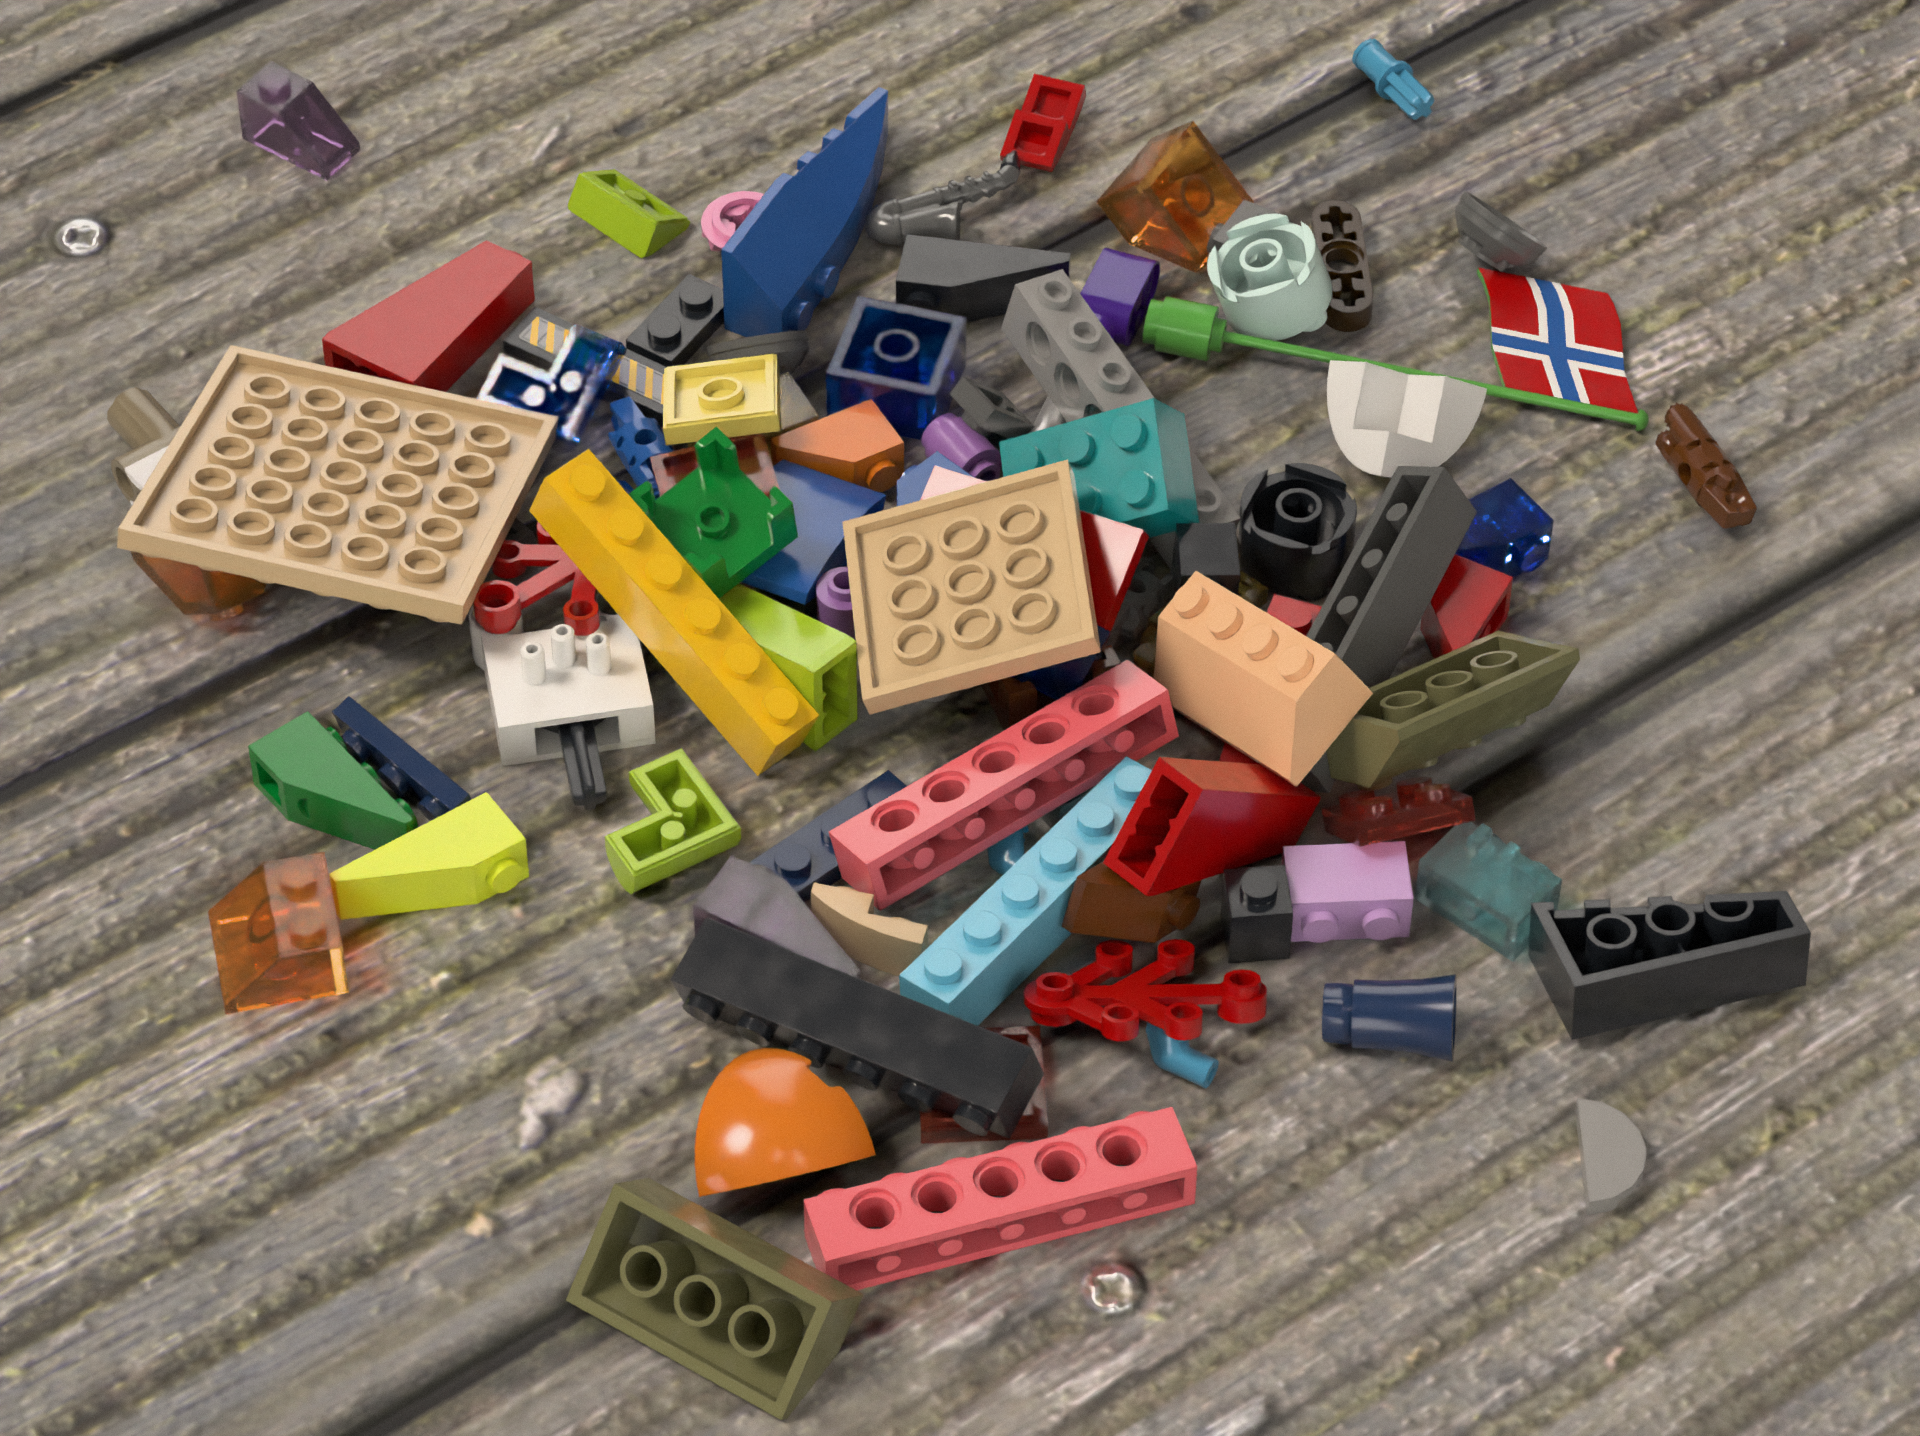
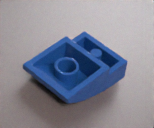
M784 459L781 460L754 484L769 499L770 489L776 486L793 503L798 538L741 582L801 604H807L816 598L817 581L825 572L837 567H847L843 522L883 511L887 495Z

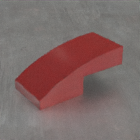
M1034 73L1022 109L1015 110L1000 153V159L1003 161L1008 153L1016 150L1019 155L1020 165L1053 172L1069 142L1087 96L1085 85Z

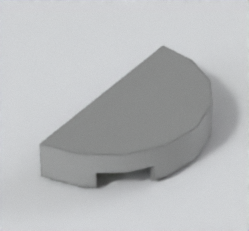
M1577 1098L1575 1115L1587 1215L1611 1211L1618 1206V1201L1630 1195L1642 1183L1647 1148L1640 1129L1623 1112L1600 1101Z

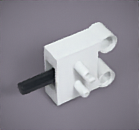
M598 590L596 602L599 606L600 626L597 631L586 636H576L573 628L567 624H559L552 629L524 633L522 615L511 631L504 634H491L477 623L472 606L469 611L472 654L476 665L485 672L502 766L563 757L573 803L576 806H584L585 810L596 809V804L606 801L608 795L599 752L656 744L653 701L640 645L641 640Z

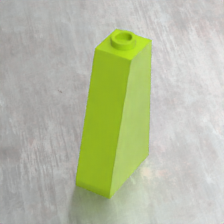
M737 584L719 598L819 714L803 743L816 752L858 719L856 640L835 628L741 584Z

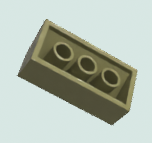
M1496 631L1370 687L1369 689L1373 694L1326 750L1331 778L1357 784V788L1360 790L1382 789L1392 784L1393 777L1408 770L1431 767L1438 762L1439 756L1449 751L1471 748L1480 744L1482 736L1497 729L1514 728L1524 724L1526 716L1550 705L1580 661L1579 649Z
M644 1178L614 1184L566 1301L776 1418L785 1420L839 1353L864 1294L654 1180Z

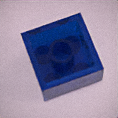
M858 296L826 372L827 416L872 399L899 436L921 440L927 426L937 417L948 413L953 400L950 392L961 379L965 369L966 317Z

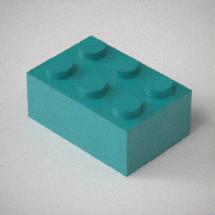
M1155 398L999 442L1003 477L1068 459L1074 473L1079 510L1143 529L1149 538L1174 532L1176 530V523H1199L1185 414Z

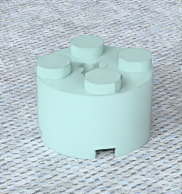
M1263 214L1236 224L1226 232L1229 240L1218 251L1216 246L1213 247L1207 262L1208 275L1226 319L1236 333L1278 341L1295 336L1301 332L1315 331L1324 325L1327 320L1326 309L1332 297V282L1309 226L1301 222V226L1291 223L1287 215Z

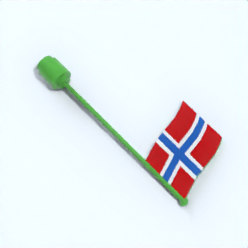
M1480 267L1477 268V275L1483 284L1489 303L1491 352L1502 387L1226 331L1227 320L1218 318V306L1166 296L1164 301L1151 299L1144 324L1142 341L1143 343L1155 345V351L1203 361L1209 360L1211 351L1221 353L1224 342L1326 363H1330V360L1368 362L1409 375L1447 376L1487 388L1486 395L1632 424L1636 425L1635 431L1645 429L1649 422L1648 414L1644 410L1640 409L1638 413L1625 375L1621 323L1615 305L1608 293Z

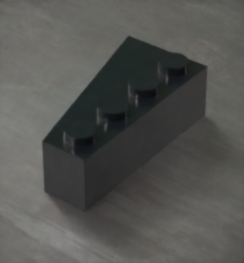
M1787 891L1706 895L1704 904H1684L1672 900V896L1648 897L1647 906L1611 908L1610 899L1584 900V909L1555 910L1554 902L1531 903L1528 956L1571 1040L1805 986L1811 932Z

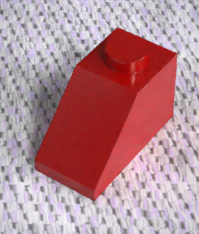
M1456 554L1454 555L1421 618L1420 630L1434 659L1499 631L1509 613L1512 576Z

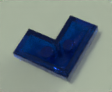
M573 323L548 372L499 353L476 399L557 416L558 425L555 439L577 447L627 352L626 347L622 342Z

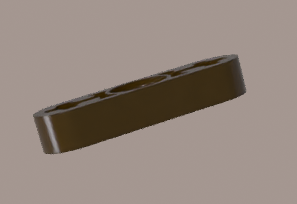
M1338 200L1326 201L1319 204L1313 210L1311 219V231L1330 276L1333 289L1331 301L1326 309L1327 320L1325 323L1338 331L1355 332L1365 328L1370 323L1373 308V288L1361 215L1358 209L1350 203ZM1332 226H1339V230L1342 232V239H1333ZM1336 260H1345L1351 262L1356 267L1349 271H1336L1330 268L1328 264ZM1350 292L1351 307L1344 305L1343 300H1341V293Z

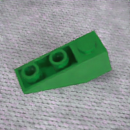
M308 711L248 746L254 785L288 821L374 850L418 828L416 816L410 806L401 798L394 800L383 789L382 783L374 769L366 762L359 764L348 753L347 747L339 733L332 727L324 728Z

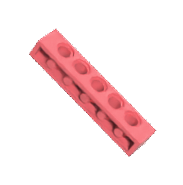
M1127 659L830 830L829 836L842 879L859 892L874 894V906L879 911L892 905L1097 785L1126 756L1134 761H1138L1179 737L1168 689Z
M1173 1107L1153 1112L1139 1111L1121 1120L1093 1127H1076L1062 1135L1030 1143L1016 1142L1002 1150L970 1158H953L942 1165L907 1174L901 1172L893 1173L879 1181L847 1189H829L818 1196L804 1199L805 1239L816 1269L855 1290H860L1195 1204L1197 1164ZM933 1211H941V1212H943V1213H931V1212H933ZM870 1227H881L880 1229H870Z

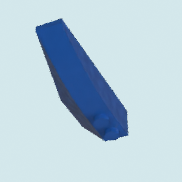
M878 87L846 117L844 131L832 128L823 137L822 149L818 154L807 151L797 162V169L799 171L794 176L782 173L772 183L721 249L725 330L744 337L806 330L814 309L823 297L829 298L833 294L839 280V274L857 245L865 226L866 215L872 209L882 174L888 137V90Z

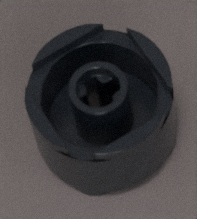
M1307 463L1285 464L1284 472L1267 476V469L1255 475L1248 482L1241 496L1237 547L1241 575L1248 582L1259 584L1273 592L1296 595L1305 601L1319 600L1327 594L1329 588L1334 586L1354 549L1357 517L1355 497L1352 500L1346 491L1347 484L1339 475L1321 466Z

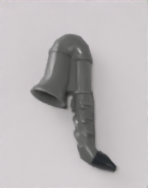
M1013 150L1008 153L1001 163L1000 170L996 173L989 174L988 171H984L982 177L979 178L967 176L963 182L959 183L950 180L947 186H937L931 191L900 199L891 198L875 205L866 215V232L873 240L882 244L896 246L905 243L907 234L960 240V211L963 204L966 202H977L983 196L990 198L998 191L1005 190L1017 183L1021 173L1018 152Z

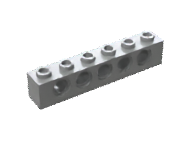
M1063 269L1015 284L1001 329L1066 422L1154 398ZM1189 447L1199 523H1235L1236 530L1240 521L1239 515ZM1175 531L1149 538L1170 570H1173L1172 558Z

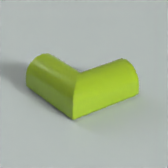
M680 748L629 771L631 787L651 815L604 836L606 853L612 870L621 886L628 893L632 894L739 845L741 827L683 749Z

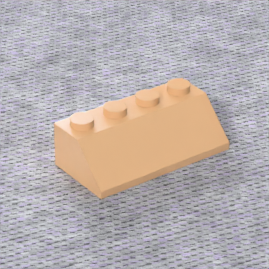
M1197 571L1175 593L1173 599L1158 616L1154 679L1168 689L1172 709L1295 787L1299 785L1373 694L1334 652Z

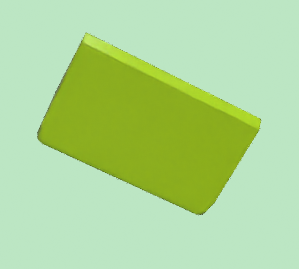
M615 169L579 173L568 202V209L639 258H646L654 254L687 230L690 224L686 216Z

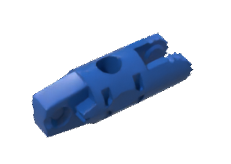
M631 397L610 402V411L613 414L611 423L614 431L608 433L609 440L629 475L633 478L635 485L638 487L645 481H649L652 484L656 500L663 495V489L668 488L670 485H676L689 473L672 445H666L664 433L655 418H646Z

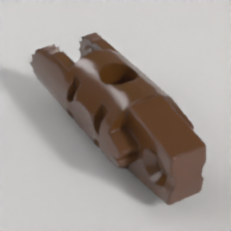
M1677 402L1675 405H1671L1670 409L1667 410L1664 421L1667 423L1666 427H1669L1670 430L1661 431L1655 442L1661 454L1698 506L1704 508L1723 529L1750 524L1757 507L1739 472L1688 406L1683 405V403L1678 404Z

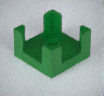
M715 427L698 440L694 446L698 468L656 500L652 484L649 481L642 483L629 493V496L718 598H721L798 538L793 503L776 486L770 489L769 499L739 468L735 445L718 427Z

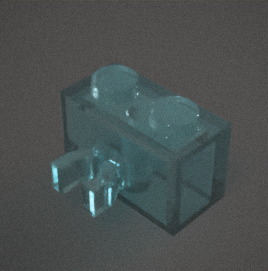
M1463 817L1419 860L1415 899L1509 960L1514 961L1529 946L1531 903L1554 902V908L1558 910L1562 879L1554 875L1544 864L1532 861L1521 854V847L1510 841L1508 844H1505L1487 825L1482 823L1478 827Z

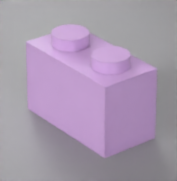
M1405 841L1283 846L1281 865H1285L1293 908L1291 942L1310 941L1323 943L1330 940H1387L1396 937H1409L1413 892Z

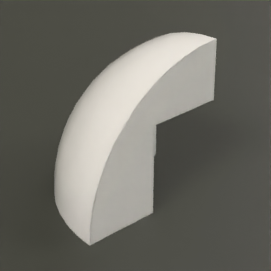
M1330 360L1327 378L1328 415L1336 442L1343 454L1354 466L1372 475L1392 478L1398 466L1438 467L1447 461L1460 448L1472 431L1481 412L1487 388L1447 376L1409 375L1368 362Z

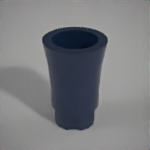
M1456 974L1407 980L1355 979L1354 985L1350 983H1326L1323 992L1322 1039L1324 1042L1348 1044L1352 1042V1048L1413 1053L1453 1062L1457 1010Z

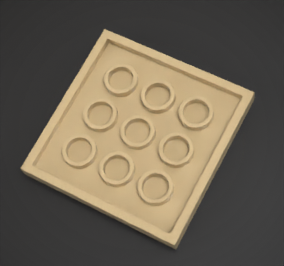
M1068 459L843 522L862 701L869 715L1101 652L1075 477Z

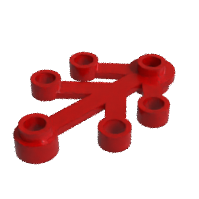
M539 522L536 524L538 544H521L514 540H504L492 564V571L496 576L511 579L522 575L526 571L527 566L548 568L517 586L502 580H493L481 584L474 599L473 608L475 620L485 631L491 634H504L511 631L520 619L522 609L574 580L571 600L566 602L563 607L564 624L570 625L576 636L590 635L598 630L600 615L599 606L596 602L597 589Z
M1170 939L1161 942L1158 945L1157 961L1113 985H1099L1111 977L1128 975L1133 969L1132 946L1124 941L1108 940L1096 946L1095 962L1071 975L1049 972L1040 975L1036 980L1027 984L1024 988L1023 1001L1030 1010L1032 1020L1045 1026H1065L1079 1020L1100 1030L1102 1035L1109 1040L1129 1041L1138 1036L1139 1019L1164 1030L1168 1037L1185 1041L1195 1039L1202 1034L1203 1011L1198 1005L1217 1004L1218 1016L1231 1023L1249 1024L1263 1019L1267 1010V988L1261 982L1259 974L1245 969L1226 973L1224 981L1220 984H1163L1176 976L1188 975L1194 970L1195 947L1192 943L1181 939Z

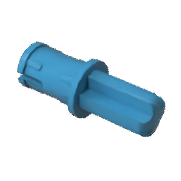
M1376 39L1365 40L1356 48L1352 62L1375 83V90L1380 97L1391 99L1413 120L1421 116L1426 118L1431 114L1432 109L1430 107L1435 101L1434 97L1413 76V70L1408 63L1397 61Z

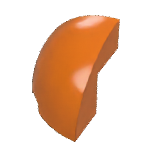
M754 1049L743 1053L726 1065L715 1078L704 1099L695 1137V1174L698 1194L701 1197L868 1158L876 1155L872 1139L858 1108L848 1093L841 1086L830 1087L826 1085L816 1074L810 1071L809 1067L812 1063L810 1059L783 1049Z

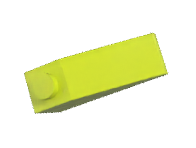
M485 792L329 873L334 912L340 920L478 904L497 893L511 890L520 881L529 877L526 838L491 796Z

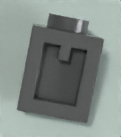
M962 376L950 392V395L965 410L961 416L963 421L973 430L985 436L999 452L1000 441L1028 434L1034 427L1002 392Z

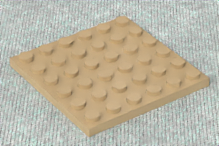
M230 345L118 527L117 548L138 552L150 558H165L196 565L208 571H223L250 577L262 583H276L308 590L320 596H334L366 603L377 609H392L424 616L435 622H450L462 625L557 436L558 417Z

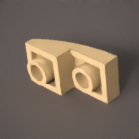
M819 883L813 884L811 890L812 931L840 952L875 969L899 976L928 948V925L914 923L901 917L889 918L874 915V894L859 892L845 886L834 887Z

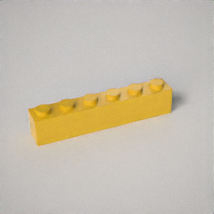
M587 449L546 476L531 505L530 513L753 772L759 776L801 746L819 714L590 449Z

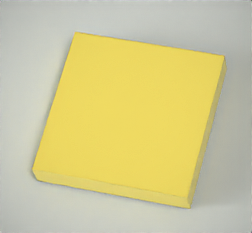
M777 354L664 368L663 432L666 445L697 442L715 427H718L728 438L780 431V371Z

